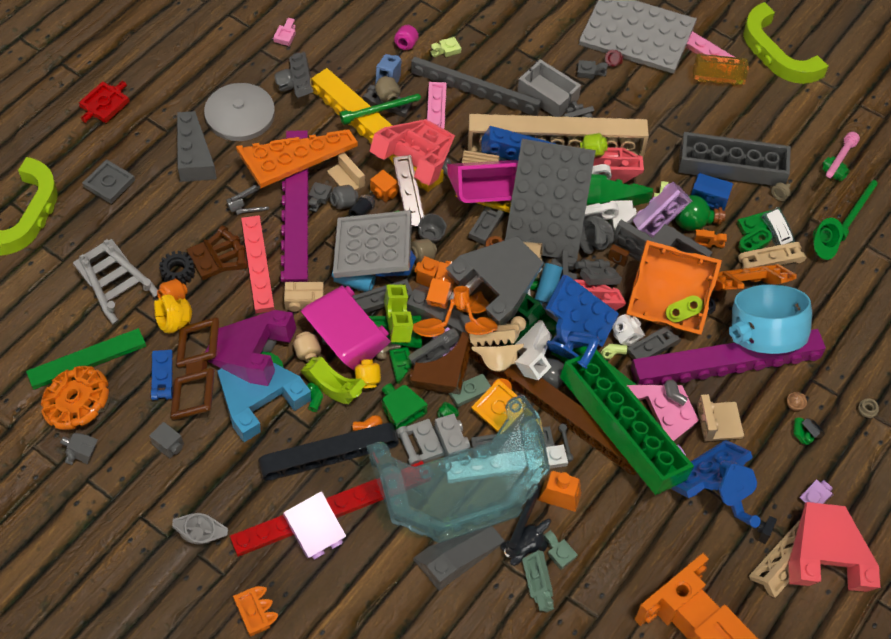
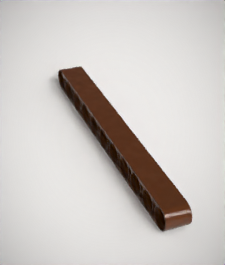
M480 343L477 345V347H499L495 343L491 346L488 343L484 346H481ZM471 349L470 357L498 378L507 379L513 389L555 420L565 424L570 431L631 475L637 473L588 411L543 378L535 380L524 377L516 364L500 372L489 369L482 356Z

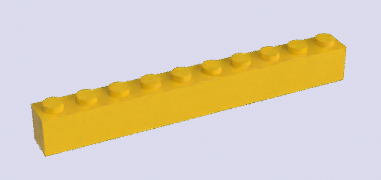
M328 68L311 78L313 93L321 97L326 105H330L337 115H340L339 112L344 110L354 112L371 107ZM378 112L355 118L349 124L361 136L367 138L370 144H372L374 134L384 127L393 126ZM392 154L388 157L392 161V163L393 158L398 157L395 154ZM442 169L438 180L431 185L423 184L416 178L417 186L429 192L443 182L444 170Z

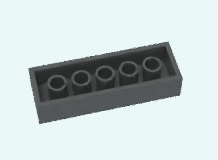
M684 132L680 145L678 173L693 175L701 173L714 178L773 186L779 182L786 184L790 175L791 146Z

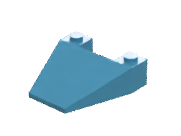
M273 363L275 373L269 385L264 386L249 383L222 368L217 370L232 426L243 442L248 441L261 432L260 422L253 414V411L282 394L294 411L311 401V391L300 376Z

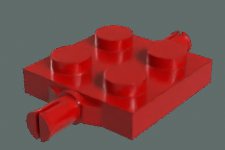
M102 81L78 102L79 106L87 111L80 117L81 120L86 123L91 117H96L107 123L130 102L129 97L121 92L127 87V84L121 81L115 87Z

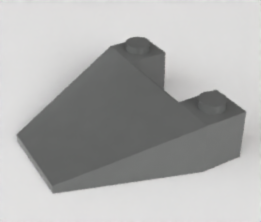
M514 237L460 255L446 270L448 276L458 286H465L477 275L498 296L486 307L487 315L497 325H505L517 313L544 262L518 237Z

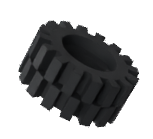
M172 251V255L167 253L166 258L163 257L161 259L162 262L159 263L163 281L167 282L177 279L185 285L186 281L190 283L191 278L194 279L195 267L191 256H188L186 252L182 255L181 251H178V254ZM180 265L185 267L181 272L174 273L170 271L174 266Z

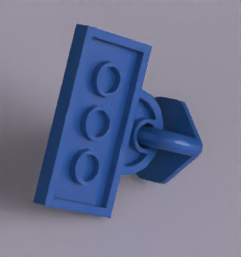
M562 275L545 308L559 318L556 325L557 335L552 341L548 340L546 343L548 350L571 360L579 356L572 351L573 348L585 346L587 349L581 360L577 361V363L587 369V365L591 361L597 347H603L619 313L571 277Z
M727 440L692 460L691 463L694 467L687 481L670 488L687 498L697 495L698 492L705 488L719 490L723 503L731 506L737 519L751 525L753 528L758 527L761 523L757 515L751 516L744 512L741 500L751 495L757 487L754 471L743 466L753 458L751 451Z

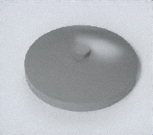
M235 83L216 90L208 98L204 114L209 129L217 136L231 141H246L262 135L269 129L274 121L275 108L271 96L264 89L253 84Z

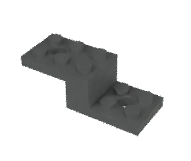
M622 219L617 224L613 244L629 251V256L639 262L647 240L671 246L686 253H697L711 257L713 253L707 247L698 244L690 237L681 234L675 228L666 224L652 238L647 233L638 230L632 224Z

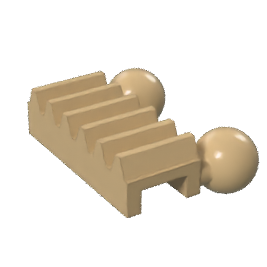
M516 316L511 320V324L497 325L498 330L483 335L469 334L470 342L474 347H477L479 343L481 346H484L486 343L491 346L494 341L497 345L501 341L507 344L509 340L511 343H514L519 337V333L525 329L526 321L523 317Z

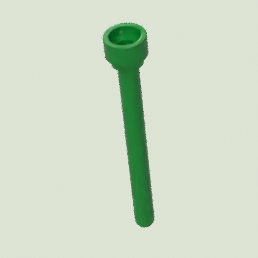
M421 95L407 96L354 112L340 111V119L343 125H347L355 118L421 100Z
M876 180L870 182L843 222L844 234L841 241H844L849 235V226L878 184Z

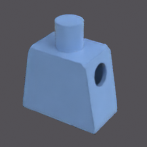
M384 55L376 68V84L384 76L392 77L398 83L401 76L402 59L399 56Z

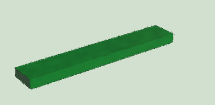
M137 328L27 370L26 373L33 390L53 383L52 380L65 370L70 371L77 366L94 367L144 348L146 343L140 329Z

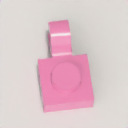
M288 18L285 26L279 25L273 37L274 42L287 46L291 45L296 34V25L293 24L295 19Z

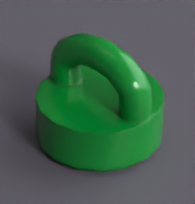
M444 402L437 412L438 418L455 414L456 418L459 416L458 410L448 402Z

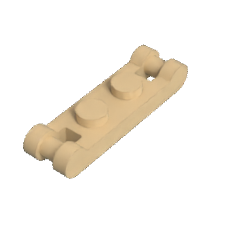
M793 242L744 252L738 255V259L743 264L742 269L774 264L801 263L806 260L804 252H801L802 247L800 243Z

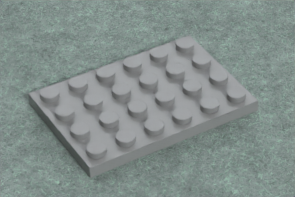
M598 0L579 40V45L604 53L612 49L618 50L622 53L624 59L674 74L695 27L697 18L635 0Z

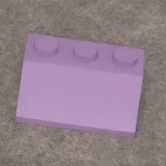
M672 182L667 184L658 196L652 198L645 209L640 210L636 214L633 222L638 230L647 233L653 238L664 224L668 225L692 200L679 185Z

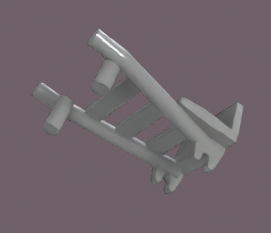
M106 239L102 244L86 254L80 255L73 262L81 276L90 287H93L104 314L113 325L119 320L114 314L115 303L110 300L141 282L144 291H150L154 298L158 297V289L128 261L112 239ZM104 255H110L109 257L97 263L93 267L91 266L93 262L100 259ZM115 262L121 265V267L100 280L97 279L96 274ZM130 272L133 275L109 292L103 293V287L125 273Z

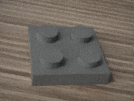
M106 159L82 184L84 188L112 204L135 181V177Z

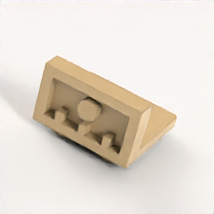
M709 394L700 396L697 410L704 442L742 439L744 437L736 402L713 403L710 401Z

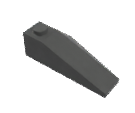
M420 285L415 288L407 302V312H411V316H421V320L435 318L444 322L450 307V300L447 309L428 305L426 298L429 287ZM454 305L448 324L444 328H454L459 336H461L462 332H467L465 324L471 322L468 313L457 310Z
M489 526L431 545L415 556L413 560L440 591L505 543V540L493 526Z

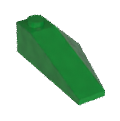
M592 174L586 206L632 200L633 206L649 203L652 199L653 188L635 183L627 185L619 179L612 181L607 179V176Z

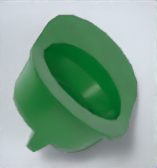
M833 217L826 218L813 231L814 250L824 260L835 257L844 234L843 226L838 219Z

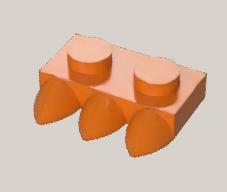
M256 586L233 596L250 637L269 629L270 625L278 617V613L275 612L264 613L273 603L269 599L259 600L266 593V587Z

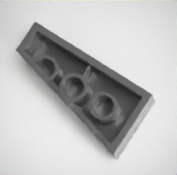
M177 112L178 172L180 181L217 179L215 166L196 112Z

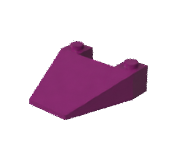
M272 310L219 328L216 357L208 360V362L249 383L268 386L275 373V368L271 356L261 354L268 339L290 343L297 329L293 313Z

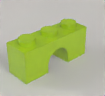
M386 285L384 305L391 342L411 341L413 321L411 312H407L408 295L406 285Z

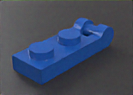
M172 350L152 351L151 399L152 401L159 400V398L172 399L173 352Z

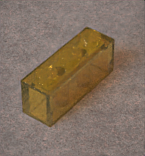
M697 53L693 67L694 80L700 82L713 81L718 84L745 85L749 70L748 60L746 58Z

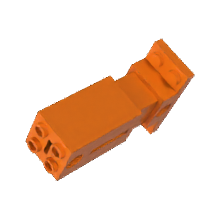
M704 553L643 602L635 617V621L641 626L645 622L651 623L658 615L667 626L673 623L687 639H758L726 605L720 608L703 591L706 584L701 579L703 578L702 574L707 570L706 564L709 560Z

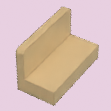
M344 152L339 154L338 165L327 171L328 175L338 186L351 185L356 191L365 186V175Z

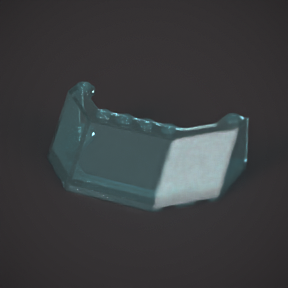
M520 395L507 402V419L492 442L416 467L391 457L388 446L383 442L367 445L370 463L391 522L397 526L407 527L410 531L421 536L426 535L432 538L433 541L440 543L518 517L522 512L521 507L527 499L530 500L538 488L537 484L543 475L546 476L550 471L541 417L526 397Z

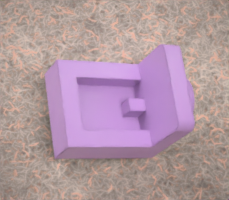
M816 479L800 498L805 503L824 504L834 495L831 492L833 488L826 481L820 482Z

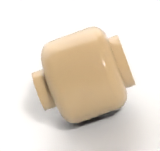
M303 332L296 336L293 346L298 359L309 362L312 357H317L321 353V347L315 334Z

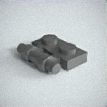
M583 259L575 262V268L581 269L580 276L588 285L620 284L622 277L616 270L610 267L609 261H604L603 259H596L595 261Z

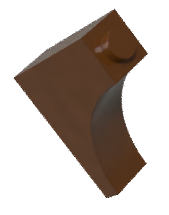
M462 332L456 346L440 359L426 363L416 362L414 369L410 372V380L415 388L461 394L473 345L470 342V333Z

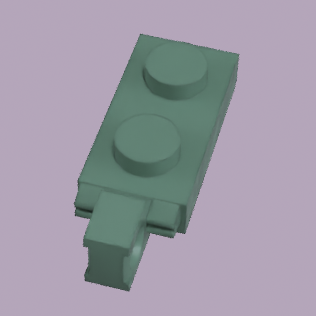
M538 550L522 560L531 598H534L535 602L538 603L540 611L549 612L554 609L553 599L551 598L553 597V590L544 553Z

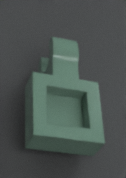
M551 530L544 534L547 546L551 549L547 555L561 570L577 558L578 554L564 539L559 543Z

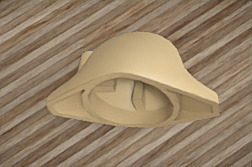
M524 344L499 347H472V350L482 356L489 369L500 372L516 364L515 361L518 359L517 352L524 347Z

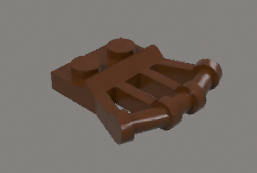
M224 225L209 240H203L204 242L187 249V254L191 256L202 280L224 271L241 270L248 266L245 260V247L240 244L239 237L229 232L228 228ZM223 237H225L226 239H228V241H225V242H223V243H220V244L214 246V245H215L218 241H220ZM234 247V250H232V251H229V252H227V253H225V254H222V255H220V256L217 255L218 253H220V252H222V251H225V250H227V249H229V248ZM233 258H238L236 262L224 263Z

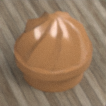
M799 391L793 392L787 397V404L791 410L800 411L806 407L807 399Z

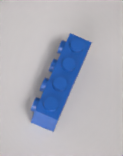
M489 126L482 137L481 152L497 155L509 160H518L522 139L546 143L552 142Z

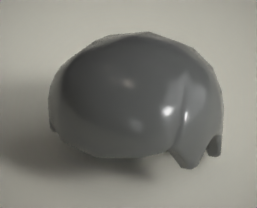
M427 214L420 220L418 234L421 239L427 238L432 243H437L444 237L447 226L444 219L439 215Z
M547 359L551 368L541 378L555 388H560L563 384L560 374L564 364L556 359Z

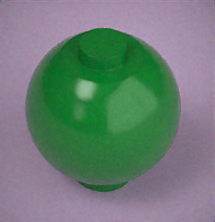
M688 195L692 202L674 218L680 228L686 231H696V229L700 230L706 224L713 222L714 211L710 210L708 203L702 197Z

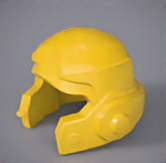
M168 294L154 301L157 324L165 333H174L190 323L192 308L188 300L179 298L175 301L174 296Z

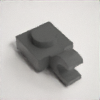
M579 60L577 77L594 79V75L606 76L607 63L595 65L596 61Z
M314 182L308 195L309 205H311L310 211L317 212L320 203H327L332 192V186Z

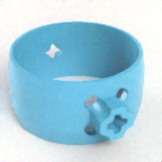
M758 285L742 290L736 295L732 308V326L729 327V334L732 336L733 342L740 344L746 349L768 354L787 353L803 347L808 342L811 333L812 306L810 298L798 289L783 285ZM798 303V306L800 307L801 310H798V308L795 306V304ZM752 338L754 343H751L749 339Z

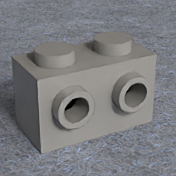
M455 414L435 419V432L444 450L447 462L467 459L468 449L470 448L468 438L462 434V423L456 419Z

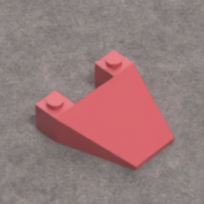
M424 119L384 127L374 134L370 152L384 160L392 154L398 157L411 155L413 165L417 167L414 177L423 184L431 185L440 176L455 135Z
M806 502L788 563L789 584L811 586L821 582L820 564L847 567L848 590L869 592L880 588L879 565L847 508L839 505Z

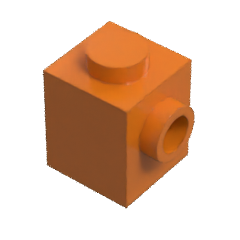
M382 170L370 179V190L376 198L386 203L398 194V183L385 170Z
M424 256L422 261L418 262L415 267V272L417 273L416 283L430 288L432 278H436L440 262Z

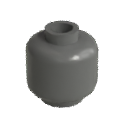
M351 185L334 187L330 193L331 204L339 210L352 208L358 200V192Z

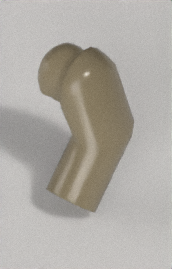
M389 343L376 355L377 359H385L387 357L386 352L399 349L401 345Z

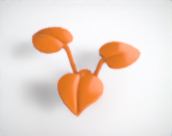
M457 286L453 289L454 299L450 300V307L444 322L439 319L430 318L413 324V331L421 336L434 337L441 335L445 332L444 327L447 326L453 306L455 305L457 310L467 312L471 322L465 324V330L468 333L483 335L498 330L497 324L490 318H473L472 313L486 311L489 303L481 291L469 297V288L467 286Z

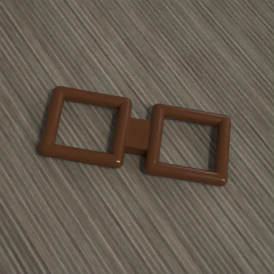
M217 317L190 324L180 329L176 366L178 368L186 366V374L174 379L170 414L172 420L207 412L212 408L215 371L213 368L207 369V361L214 359L217 353L219 319ZM211 327L209 352L185 358L187 333ZM206 378L204 404L179 410L182 384Z

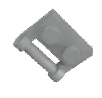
M429 419L407 427L402 426L396 430L398 438H401L408 453L410 465L420 461L425 463L444 456V450ZM413 434L421 455L416 454L408 435Z

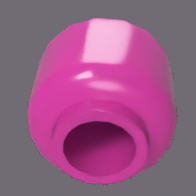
M404 25L399 28L394 40L400 49L410 50L418 41L419 36L414 27Z

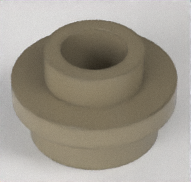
M865 399L860 402L858 410L864 417L873 418L877 415L879 407L875 400Z

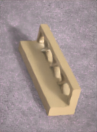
M800 521L793 526L749 575L751 581L764 585L768 595L774 598L789 583L788 563L793 546L784 548L788 544L794 543ZM782 557L779 561L772 563L775 558ZM769 571L765 577L760 576L761 573Z

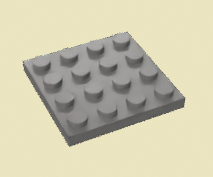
M411 210L338 218L333 267L334 278L410 271Z

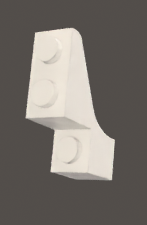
M539 320L516 343L524 344V347L518 351L521 356L515 361L516 365L524 377L539 380L551 368L544 355L548 348L546 343L548 340H551L552 335L542 320Z

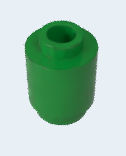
M835 156L825 159L822 164L824 172L828 171L836 158ZM841 162L832 178L843 181L850 172L847 168L848 166Z

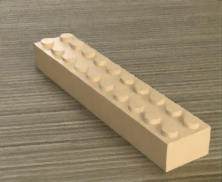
M469 114L468 151L482 153V137L489 126H494L555 144L580 148V142H583L585 135L600 133L603 137H606L608 147L624 148L644 157L649 136L647 119Z

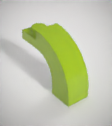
M312 357L300 370L310 383H314L320 388L322 393L343 404H349L354 398L358 397L362 393V388L366 385L361 378L348 379L341 376L322 357Z

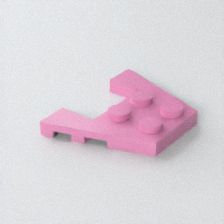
M627 385L639 401L647 400L655 420L673 441L699 421L689 399H687L684 406L676 403L667 397L664 385ZM677 385L679 393L688 397L683 386Z

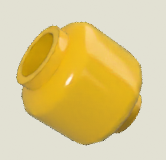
M373 359L361 360V364L355 366V378H361L366 383L363 388L377 387V384L381 381L380 365L373 363Z

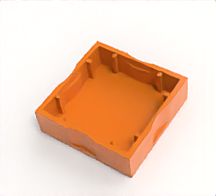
M647 240L642 252L626 315L635 316L637 319L663 326L669 325L671 328L688 333L702 335L709 309L710 295L715 287L722 260L697 253L682 252L674 247ZM689 296H697L702 300L703 309L700 313L676 323L667 319L665 312L669 305ZM696 302L690 303L692 309L697 307ZM674 309L672 311V314L674 316H678L679 311L677 309Z

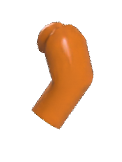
M373 415L364 422L354 421L352 428L353 431L380 425L383 422L380 416Z

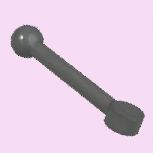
M560 424L559 431L562 432L567 460L571 462L573 455L570 453L566 436L567 426Z

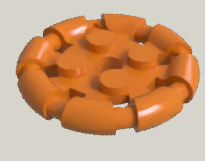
M77 366L73 370L63 371L52 380L53 383L49 387H46L41 399V406L43 407L41 412L49 425H55V428L60 430H72L76 426L88 424L99 415L97 412L106 405L109 389L107 388L108 381L105 375L100 370H95L90 366ZM77 394L74 399L70 400L72 395Z

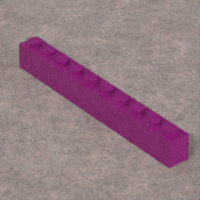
M286 131V138L283 139L299 137L300 139L308 138V131ZM309 168L288 176L286 181H282V191L285 192V195H282V206H285V210H282V221H285V225L281 226V230L285 240H281V249L285 251V255H281V266L284 267V271H281V282H308Z
M814 329L811 330L809 340L803 347L787 353H760L746 349L737 343H729L633 359L631 373L636 385H664L667 380L686 383L693 379L704 380L711 376H725L729 373H743L753 369L762 370L765 367L771 366L780 367L788 363L798 364L806 360L816 361L822 357L826 347L819 330Z

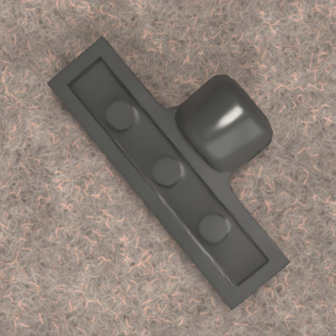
M295 53L289 57L291 68L276 72L275 81L279 85L280 91L285 92L294 88L295 94L299 98L314 92L306 53Z

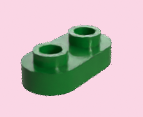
M757 228L741 238L738 248L742 253L762 249L769 245L772 233L766 228Z

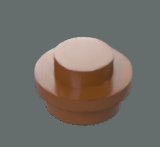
M722 207L713 209V223L721 225L722 222H725V211H722Z

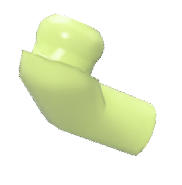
M608 344L602 349L601 355L605 360H610L616 354L626 355L627 345Z

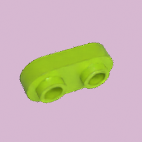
M689 296L669 305L665 312L666 317L671 322H680L700 313L703 309V302L697 296ZM691 302H696L697 307L695 309L690 307ZM674 309H677L679 311L678 316H674L672 314V311Z

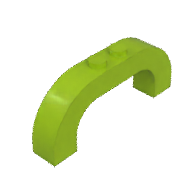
M765 2L751 10L744 28V39L748 47L761 59L764 65L778 77L793 83H812L825 77L828 65L818 55L804 61L792 59L765 34L762 28L772 23L775 14Z
M26 157L18 170L22 182L33 184L38 187V190L20 221L10 229L0 230V256L16 253L31 244L41 228H44L49 214H52L58 191L53 175L45 164L36 159Z

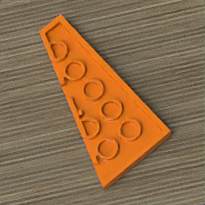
M350 130L328 132L324 136L316 137L315 134L303 139L294 137L274 140L269 144L263 145L259 143L252 144L253 146L249 147L240 145L236 146V149L260 188H263L358 146V142Z

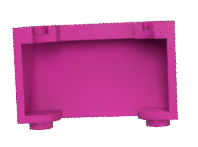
M342 285L306 305L301 312L342 362L355 371V366L361 364V360L373 359L391 340L387 337L389 332L382 325L378 327L353 297L355 295L354 291L349 286L344 287Z

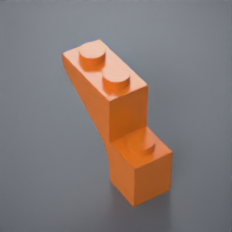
M451 261L440 262L436 278H432L426 298L428 305L447 309L451 293L457 286L448 276L446 270L452 263Z

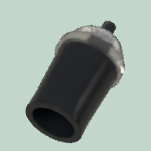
M361 195L355 205L349 210V216L366 215L375 207V195Z

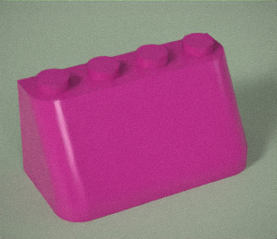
M518 160L447 164V174L458 199L462 202L476 203L512 200Z

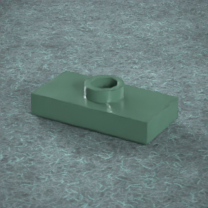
M482 373L464 381L461 394L449 393L455 405L459 407L482 397L491 386Z

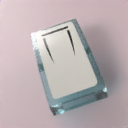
M779 207L763 214L762 219L770 229L772 240L776 246L795 242L790 226Z

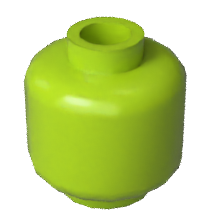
M600 133L587 134L584 136L583 142H580V148L596 150L595 157H600L608 150L607 139Z

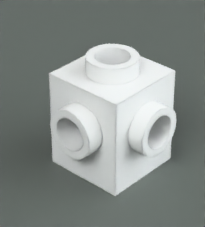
M621 315L616 319L612 327L614 337L623 345L632 346L645 336L640 327L641 323L635 316Z

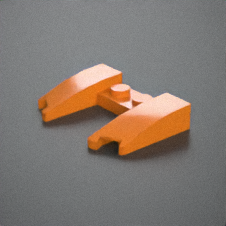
M780 264L721 271L718 273L713 290L744 289L743 281L746 280L751 282L763 281L767 284L776 285L795 280L797 276Z

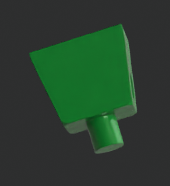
M389 383L382 388V392L386 395L382 399V408L390 423L394 425L395 431L399 427L409 426L427 414L428 404L407 385H402L395 389Z

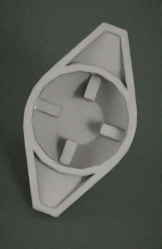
M202 513L173 519L172 527L180 533L184 540L198 545L225 537L228 533L227 527Z

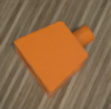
M551 471L543 483L538 501L576 512L581 496L580 479L570 476L566 472Z

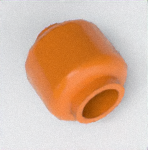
M177 279L161 283L157 290L158 299L168 294L174 296L175 301L179 298L185 299L187 287Z

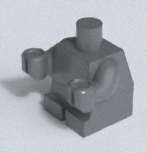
M73 433L71 439L63 436L60 444L67 446L65 463L73 465L74 460L78 459L88 465L98 439L81 433Z

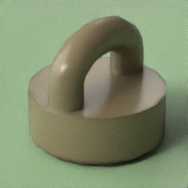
M776 183L771 190L774 198L779 201L787 199L790 195V183Z

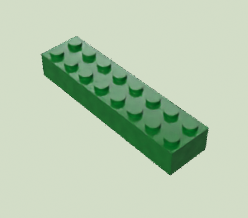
M597 350L587 365V369L577 363L583 355L565 362L560 378L655 495L687 481L694 465Z

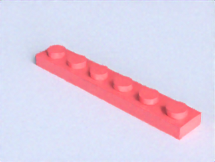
M260 215L244 217L241 219L255 313L269 312L274 310Z

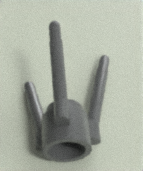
M254 185L238 195L226 199L231 213L236 211L237 215L247 212L269 210L268 206L242 209L245 206L242 198L261 189L260 186Z

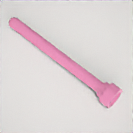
M849 132L845 136L844 146L826 172L827 178L833 177L850 148L858 144L860 137L856 132Z

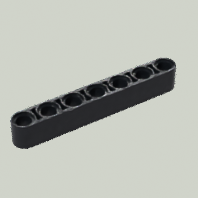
M384 423L261 456L258 462L263 479L270 481L392 449L399 444L394 425L392 423Z

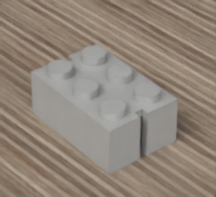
M541 59L531 67V70H528L519 78L518 93L541 100L540 107L554 117L562 116L566 112V108L570 107V102L579 99L581 90L579 83Z

